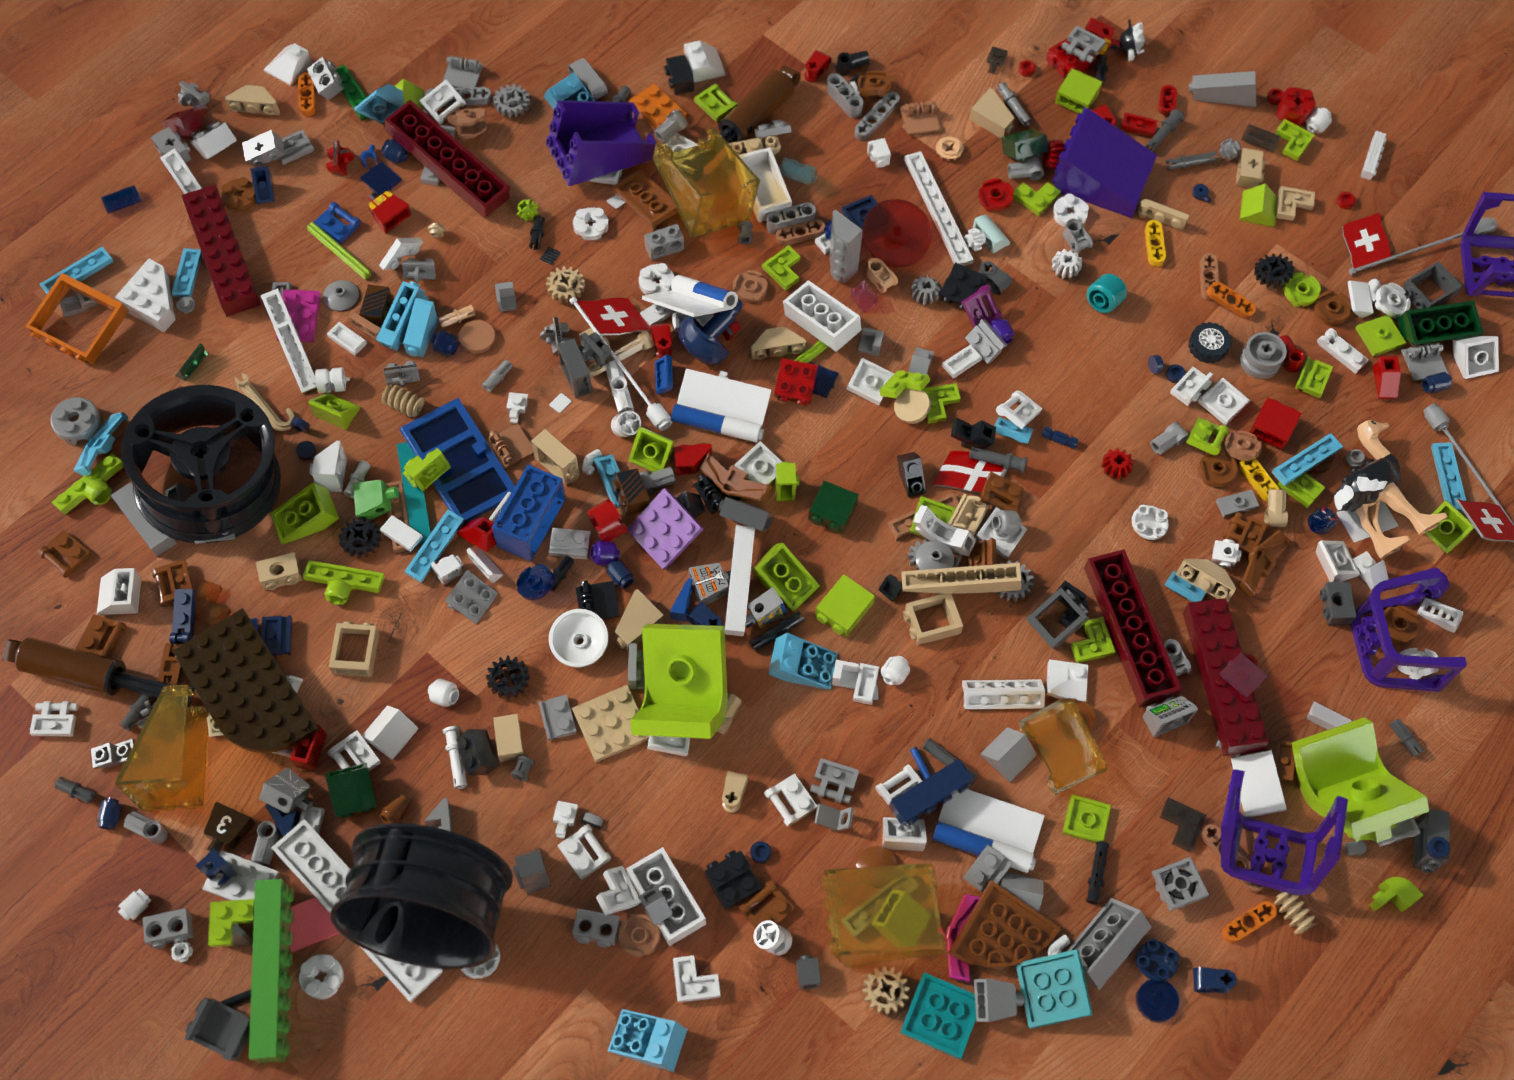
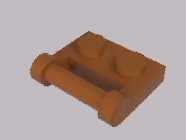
M990 472L980 495V501L983 503L987 502L1001 510L1017 512L1024 488ZM990 494L1010 503V505L990 496Z
M65 530L37 552L42 559L45 558L56 567L64 578L69 577L92 556L85 547ZM58 551L70 563L64 565L52 552Z
M185 559L152 570V576L156 580L160 596L158 600L161 607L169 606L174 602L175 589H193ZM165 574H168L172 594L167 595L163 578Z
M93 614L76 649L110 658V653L121 631L125 630L126 624ZM113 628L103 650H100L110 629Z
M768 881L763 890L747 904H742L738 908L755 929L764 921H772L778 925L795 910L794 906L777 889L772 881ZM769 894H772L775 898L754 916L751 910Z

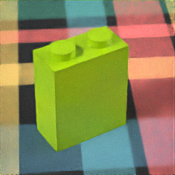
M843 574L816 607L815 616L822 624L832 627L836 634L847 637L874 604L875 595Z

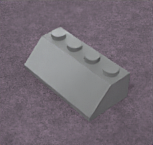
M835 209L832 216L829 249L830 274L836 281L845 284L858 272L863 230Z
M1111 898L1067 951L1079 950L1086 983L1100 990L1149 931L1151 925L1141 910Z

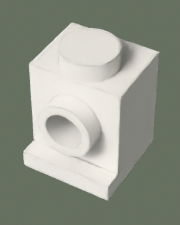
M885 138L869 141L867 154L870 155L871 161H874L876 168L890 165L891 153Z
M453 554L443 557L437 564L435 562L431 563L433 572L443 586L463 574L461 568L463 563L458 556L454 557Z

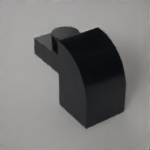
M959 418L953 420L951 437L961 441L962 447L984 449L994 444L995 426L983 420L974 425Z

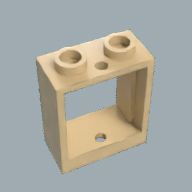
M544 429L531 440L534 457L550 473L562 478L563 484L567 486L570 482L576 481L579 476L577 456Z
M944 593L906 603L903 617L906 623L909 622V634L912 640L915 639L917 646L962 633L963 624L952 594ZM942 604L950 625L921 632L914 611Z
M352 622L336 624L329 662V669L333 675L372 677L379 639V631L376 626L371 623L358 625ZM343 634L369 635L365 662L338 660Z

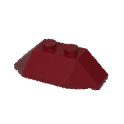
M201 105L174 112L161 123L166 128L169 127L173 133L176 131L180 138H191L198 133L197 129L201 127L208 107L207 105Z

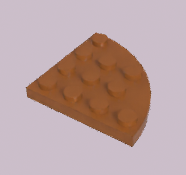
M989 881L948 954L967 964L979 967L999 968L1013 966L1033 958L1043 948H1046L1054 940L1061 928L994 881Z

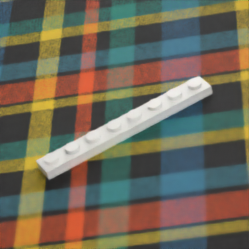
M922 152L906 155L904 160L953 263L955 264L956 262L963 266L973 264L972 255Z

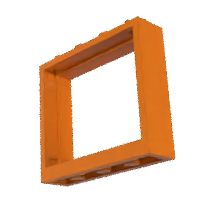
M61 273L25 327L35 339L40 340L42 338L49 346L53 348L57 346L66 355L70 356V354H73L78 361L84 364L87 361L93 365L129 310L123 303ZM69 289L113 310L85 353L41 331Z

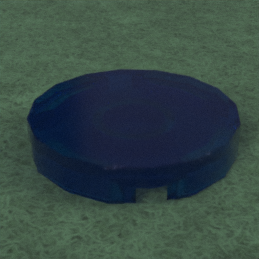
M535 564L532 568L529 566L517 579V591L526 600H538L551 590L554 584V576L552 571L545 565Z
M1149 979L1139 987L1136 992L1135 1002L1143 1017L1152 1022L1161 1023L1168 1021L1176 1014L1180 999L1177 990L1171 983Z

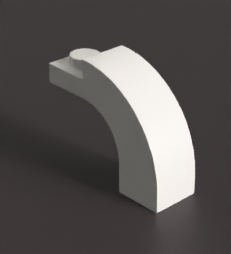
M921 505L913 521L916 524L915 530L926 539L940 541L949 546L952 552L965 556L970 555L976 538L969 531L943 522L927 506Z

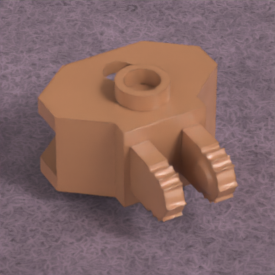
M463 109L455 111L454 115H448L449 123L457 127L458 136L462 139L474 138L487 130V122L483 121L486 114L485 109Z

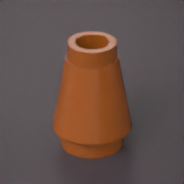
M400 795L384 807L379 816L386 824L398 823L410 802L405 796Z

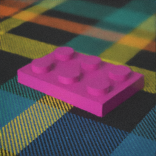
M284 289L282 297L301 342L314 343L321 298L320 291Z

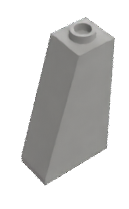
M1256 72L1193 76L1192 83H1189V93H1193V100L1256 107Z

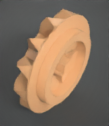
M944 137L937 142L936 151L941 158H946L947 161L949 159L955 161L957 157L961 156L963 145L957 138Z

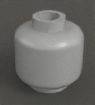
M1000 510L992 518V527L1000 535H1014L1022 524L1018 513L1013 510Z

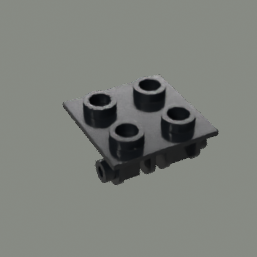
M705 474L698 477L699 481L693 484L711 514L718 511L720 502L725 500V497L738 501L743 499L737 496L730 497L721 492V489Z
M582 581L580 586L575 587L579 609L592 611L601 619L620 617L613 581L596 584Z

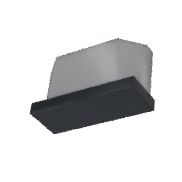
M585 813L581 822L600 830L604 819L591 813Z

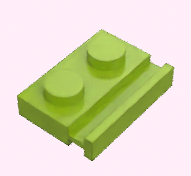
M1308 357L1295 389L1299 388L1303 390L1302 392L1320 398L1333 366L1318 360H1311Z
M1304 473L1285 486L1280 481L1277 484L1279 488L1286 490L1287 494L1306 508L1325 489L1322 484L1307 473Z

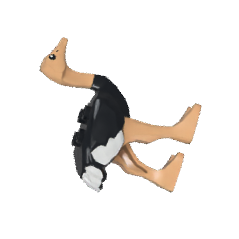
M1367 420L1357 427L1358 437L1362 445L1372 454L1376 461L1371 459L1363 467L1357 466L1350 471L1351 475L1341 480L1342 484L1332 496L1338 512L1350 511L1358 514L1361 526L1370 535L1377 555L1380 559H1383L1399 551L1400 547L1411 539L1408 536L1388 538L1383 535L1378 524V511L1381 501L1385 502L1392 510L1406 516L1412 522L1419 535L1435 529L1439 526L1438 523L1448 518L1446 513L1421 514L1407 501L1397 487L1400 481L1398 460L1381 444L1378 437L1381 431L1389 428V424Z

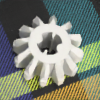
M1065 249L1062 252L1058 251L1052 259V271H1056V276L1061 275L1062 279L1068 277L1070 280L1072 276L1076 277L1079 271H1081L1082 258L1078 257V252L1072 253V249L1069 252Z

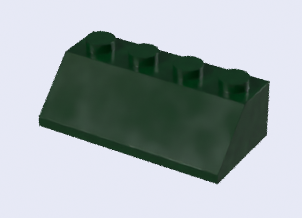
M1475 301L1407 310L1397 318L1401 335L1413 346L1484 334Z

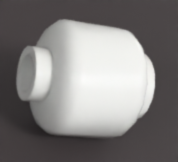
M1326 108L1314 109L1306 119L1308 131L1318 134L1323 133L1332 122L1330 111Z
M891 656L881 668L883 680L889 685L902 684L910 673L909 662L902 656Z
M437 679L428 688L430 701L442 707H449L455 704L459 698V690L456 684L445 679Z

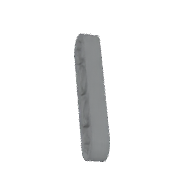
M486 87L454 88L466 102V105H485L492 100L491 91ZM433 89L427 90V91L425 92V96H426L428 93H430ZM470 94L471 97L465 99L463 98V95ZM453 98L444 106H451L457 100Z
M894 91L888 92L856 125L854 136L857 140H867L898 107L900 99L898 93ZM883 108L886 112L880 113L878 109ZM869 119H874V120H876L877 122L874 123V124H871V123L868 122V120H869Z

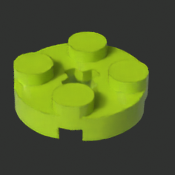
M1301 272L1294 273L1293 279H1290L1289 283L1284 284V295L1294 307L1309 306L1316 302L1321 286L1315 277L1311 275L1308 277L1304 275L1305 273ZM1299 287H1301V289L1305 288V292L1300 291Z

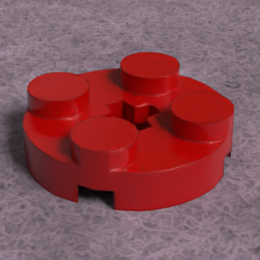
M993 178L982 184V187L979 189L978 199L987 212L1001 211L1011 206L1013 188L1010 183H1005L999 178ZM995 192L996 194H1000L998 197H993V193Z

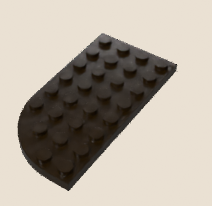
M243 608L173 650L174 655L216 726L234 745L252 752L271 753L293 747L319 731V728Z

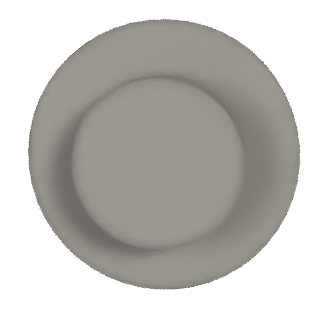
M189 296L181 297L176 303L177 309L185 314L191 313L195 308L194 299Z
M1354 449L1347 453L1346 461L1352 467H1361L1365 462V455L1361 450Z

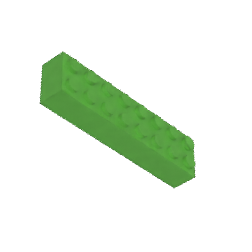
M282 879L255 880L249 1059L258 1063L286 1061V1056L290 1052V1045L287 1042V1033L290 1032V1020L287 1019V1011L291 1009L288 988H291L292 979L291 975L288 974L289 966L292 965V954L289 953V945H292L293 934L290 931V923H293V910H290V903L294 900V890Z

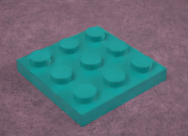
M1071 950L1016 964L1030 1029L1093 1016L1079 950Z
M923 972L899 1034L961 1060L976 1020L975 994Z

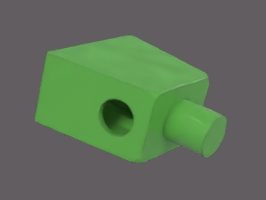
M382 480L353 484L355 514L359 519L363 517L364 521L368 518L373 520L390 512L392 509L391 499L399 497L398 488L396 486L390 488Z

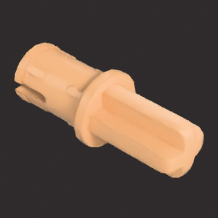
M472 305L459 310L454 309L452 313L439 317V323L442 327L456 322L461 323V320L475 316Z

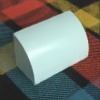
M981 215L974 219L973 228L984 232L986 238L985 245L992 253L1010 245L1008 238L988 215Z

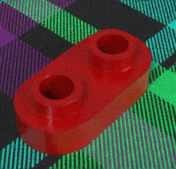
M1164 85L1159 93L1158 111L1162 115L1168 116L1176 108L1177 89L1172 85Z

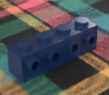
M957 759L893 799L889 804V808L901 826L907 823L911 826L919 820L918 816L921 814H930L940 802L944 805L953 799L952 795L956 792L961 794L970 788L969 784L973 779L961 761Z

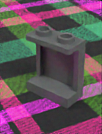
M205 997L196 1008L197 1014L194 1020L188 1024L185 1031L187 1034L184 1039L194 1041L223 1055L222 1058L228 1061H237L250 1036V1016L214 998Z

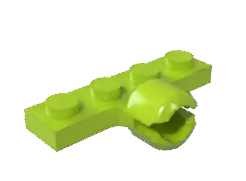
M111 453L91 469L90 475H85L73 483L71 487L53 500L52 504L64 515L84 499H89L95 505L105 504L112 495V490L106 484V481L124 467L123 462Z
M311 560L308 561L303 573V579L306 581L328 585L324 593L325 598L334 605L345 604L351 591L355 589L379 593L385 579L384 573Z

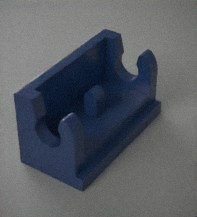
M214 848L195 865L210 881L216 878L218 874H223L222 880L217 883L219 886L224 885L233 876L236 877L238 875Z

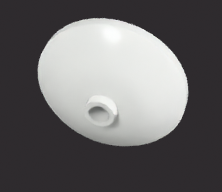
M586 609L569 610L560 615L550 629V649L553 655L567 666L575 668L589 666L600 659L607 648L608 631L606 625L592 611ZM578 639H584L582 644H577Z

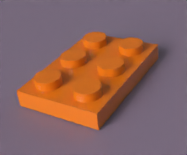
M655 83L628 100V102H634L640 112L639 115L654 129L667 120L666 117L676 109H679L685 119L687 118V113Z

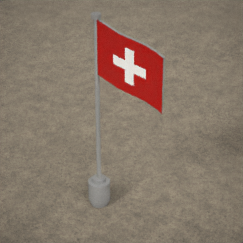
M1380 212L1343 224L1342 226L1343 238L1350 253L1352 268L1349 269L1350 275L1463 235L1462 232L1391 256L1389 241L1381 224ZM1492 217L1482 218L1473 234H1492L1497 229L1495 219Z
M1436 403L1428 406L1423 410L1427 422L1434 431L1445 432L1495 504L1468 502L1456 499V502L1481 538L1490 541L1514 542V523L1447 430V427H1449L1448 423L1450 422L1449 417L1441 406H1438Z

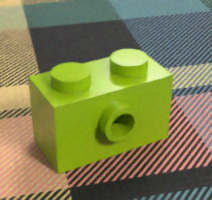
M787 461L776 463V501L795 500L796 486H799V474H796L795 463Z

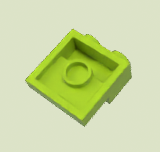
M436 448L434 451H430L423 460L418 455L410 459L403 467L405 470L403 475L414 488L419 487L423 492L449 470L451 466L443 453Z

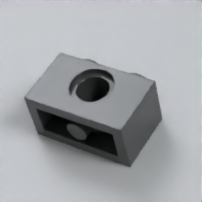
M1326 582L1320 590L1319 596L1320 600L1323 601V617L1326 619L1327 625H1351L1356 619V612L1350 582Z

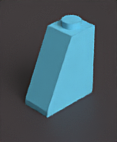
M416 298L414 301L403 342L406 353L411 356L424 357L439 321L433 302Z

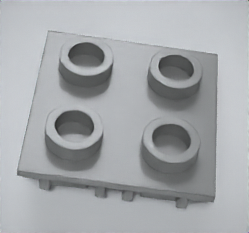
M453 55L448 56L447 63L449 65L443 81L447 80L452 87L457 88L476 87L483 64L478 62V60L468 58L464 60L463 57L459 59V57H454Z
M1426 344L1401 350L1414 381L1423 380L1426 376L1440 372L1448 374L1440 355V351H1443L1442 344Z
M467 570L445 602L448 603V608L451 610L456 609L477 624L498 593Z

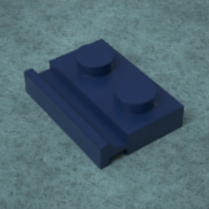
M288 615V617H262L261 637L273 656L291 655L293 621L291 615Z

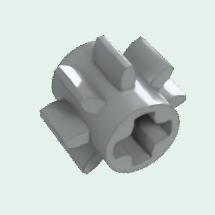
M1229 138L1220 144L1222 148L1219 149V152L1223 159L1227 157L1228 160H1232L1240 154L1241 145L1238 140L1233 141L1232 138Z

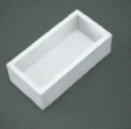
M771 148L737 155V169L758 223L767 221L769 212L792 206V200Z

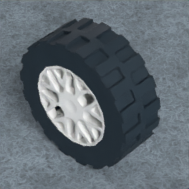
M1201 323V325L1196 326L1193 330L1188 347L1190 348V353L1201 362H1219L1222 358H1225L1230 348L1231 336L1228 330L1222 325H1218V323Z

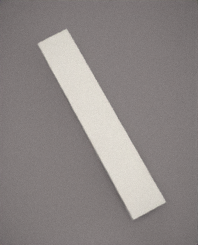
M275 289L261 295L302 394L317 388L316 384H312V380H315V374L281 292Z
M736 525L725 622L726 635L744 636L755 533V528Z

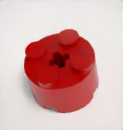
M1287 88L1277 106V118H1280L1282 121L1286 119L1301 127L1302 124L1306 123V119L1314 110L1315 98L1313 97V92L1309 89Z
M610 499L603 501L586 512L602 541L610 542L628 532L625 524H622L619 512Z

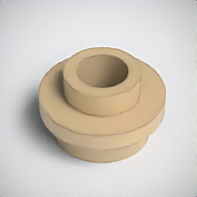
M432 223L428 226L429 235L432 237H442L445 227L440 223Z

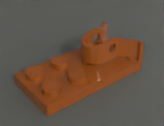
M641 170L612 186L613 192L651 226L652 232L657 231V225L665 220L683 219L680 205Z

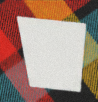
M1381 501L1378 511V524L1382 532L1398 527L1397 522L1383 501ZM1337 512L1338 517L1354 543L1370 537L1361 526L1360 517L1356 512Z

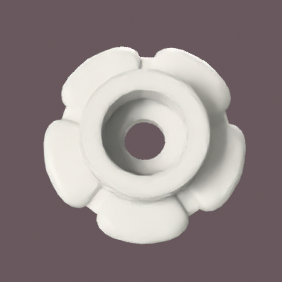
M177 942L172 947V958L175 961L186 962L189 956L193 954V948L190 947L189 942Z

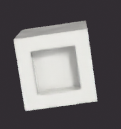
M836 660L831 685L855 689L859 664Z

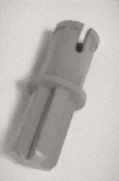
M508 360L503 361L496 370L491 371V375L481 384L486 391L491 392L499 382L504 380L503 377L513 365Z

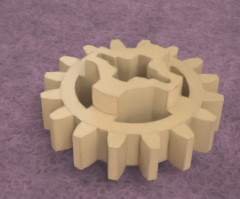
M563 266L562 270L556 268V273L550 272L551 277H547L546 289L548 290V295H552L553 300L558 298L559 303L562 300L568 303L569 299L576 296L580 298L581 292L585 291V280L583 279V274H579L578 269L573 271L572 267L567 270Z
M883 966L881 972L875 968V975L871 973L867 975L870 981L864 980L863 985L867 988L862 990V994L868 995L864 1001L871 1002L870 1009L877 1007L878 1014L881 1010H884L885 1014L888 1015L890 1009L897 1013V1006L900 1008L904 1007V1003L901 1000L907 1001L908 996L904 994L909 991V987H904L907 979L901 980L900 976L902 973L895 974L893 967L890 971H887L886 966ZM885 977L892 978L894 981L887 980ZM876 980V984L878 987L872 992L871 987L873 982ZM883 986L885 989H890L888 995L886 992H881ZM900 989L899 998L895 1000L894 992ZM877 1000L884 1001L886 1004L879 1003Z

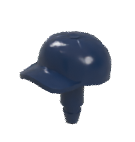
M738 299L737 305L731 310L717 312L704 326L692 316L687 315L678 328V337L687 352L706 365H716L725 360L730 352L716 339L734 322V317L739 314L744 305L742 301Z

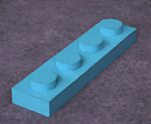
M102 246L40 283V286L48 294L61 273L81 282L114 261Z
M1330 433L1274 468L1272 473L1285 486L1341 451L1343 446Z
M1452 442L1433 443L1431 450L1443 499L1451 503L1459 512H1463L1456 502V499L1466 501Z
M447 509L404 571L405 574L422 583L432 569L431 563L437 562L464 523V519Z

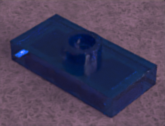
M135 185L101 197L108 214L142 202Z

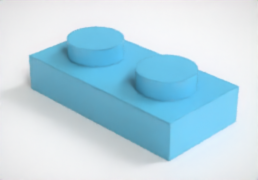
M998 417L994 425L996 433L1027 444L1034 430L1027 426L1021 429L1012 421L1002 417Z
M1173 570L1165 586L1173 592L1186 597L1191 602L1202 601L1206 592L1175 575L1176 572Z

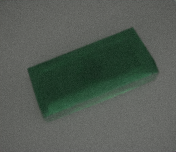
M200 343L176 373V377L184 381L189 379L207 356L203 344Z

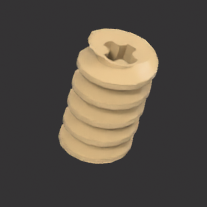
M391 384L388 385L381 398L383 404L401 411V413L407 414L411 418L419 415L424 404V398L420 397L418 399L416 394L412 396V392H406L405 388L400 389L397 384L393 388Z
M1282 892L1275 897L1277 899L1274 905H1282L1279 912H1287L1284 917L1285 920L1292 919L1289 926L1290 928L1297 927L1294 932L1295 935L1302 934L1317 924L1312 923L1315 918L1314 915L1307 916L1310 909L1301 908L1305 901L1297 902L1300 895Z

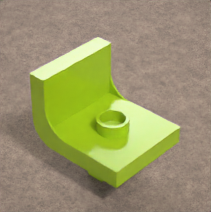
M646 624L642 627L645 694L641 709L631 718V735L711 739L724 723L727 712L724 626Z
M1361 718L1291 742L1299 787L1305 801L1312 810L1325 818L1337 796L1347 798L1348 806L1344 832L1355 842L1372 840L1378 843L1392 838L1391 830L1397 828L1396 823L1429 812L1427 796L1391 775L1384 767L1377 749L1374 725L1370 720Z

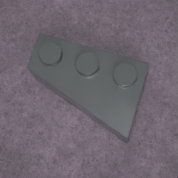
M540 848L515 856L516 865L513 866V870L520 889L525 888L526 893L530 894L551 887Z

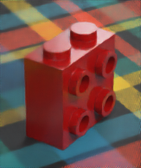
M1067 39L1048 49L1046 61L1064 79H1066L1071 69L1083 73L1093 67L1096 56L1090 53L1089 55L1093 56L1094 59L1089 63L1086 60H1080V57L1074 54H1068L1065 49L1061 48L1064 42L1071 44Z
M781 358L774 396L778 398L777 400L782 402L792 400L802 406H806L807 403L811 404L818 365Z
M1267 397L1249 433L1283 450L1302 413L1292 407L1279 403L1275 399Z

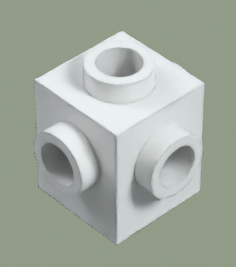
M1224 539L1223 541L1215 540L1211 562L1219 564L1222 568L1234 567L1236 561L1240 562L1242 550H1238L1239 544L1229 539Z

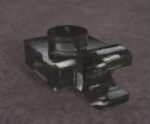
M992 46L987 58V63H990L989 73L995 74L997 66L1003 67L1008 54L1007 50Z

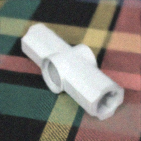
M615 360L608 362L605 365L607 368L606 373L618 414L625 411H634L627 381L622 369Z

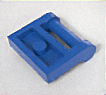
M332 202L329 208L314 223L341 244L359 228L361 220L344 211L338 203ZM337 213L350 224L348 226L345 225L337 218H335L333 215Z

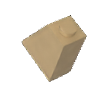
M989 88L971 108L969 120L999 138L1007 134L1010 135L1014 129V117L996 92Z
M638 589L634 591L615 630V642L621 649L625 648L628 652L629 643H637L638 645L643 641L642 627L646 624L664 623V615Z

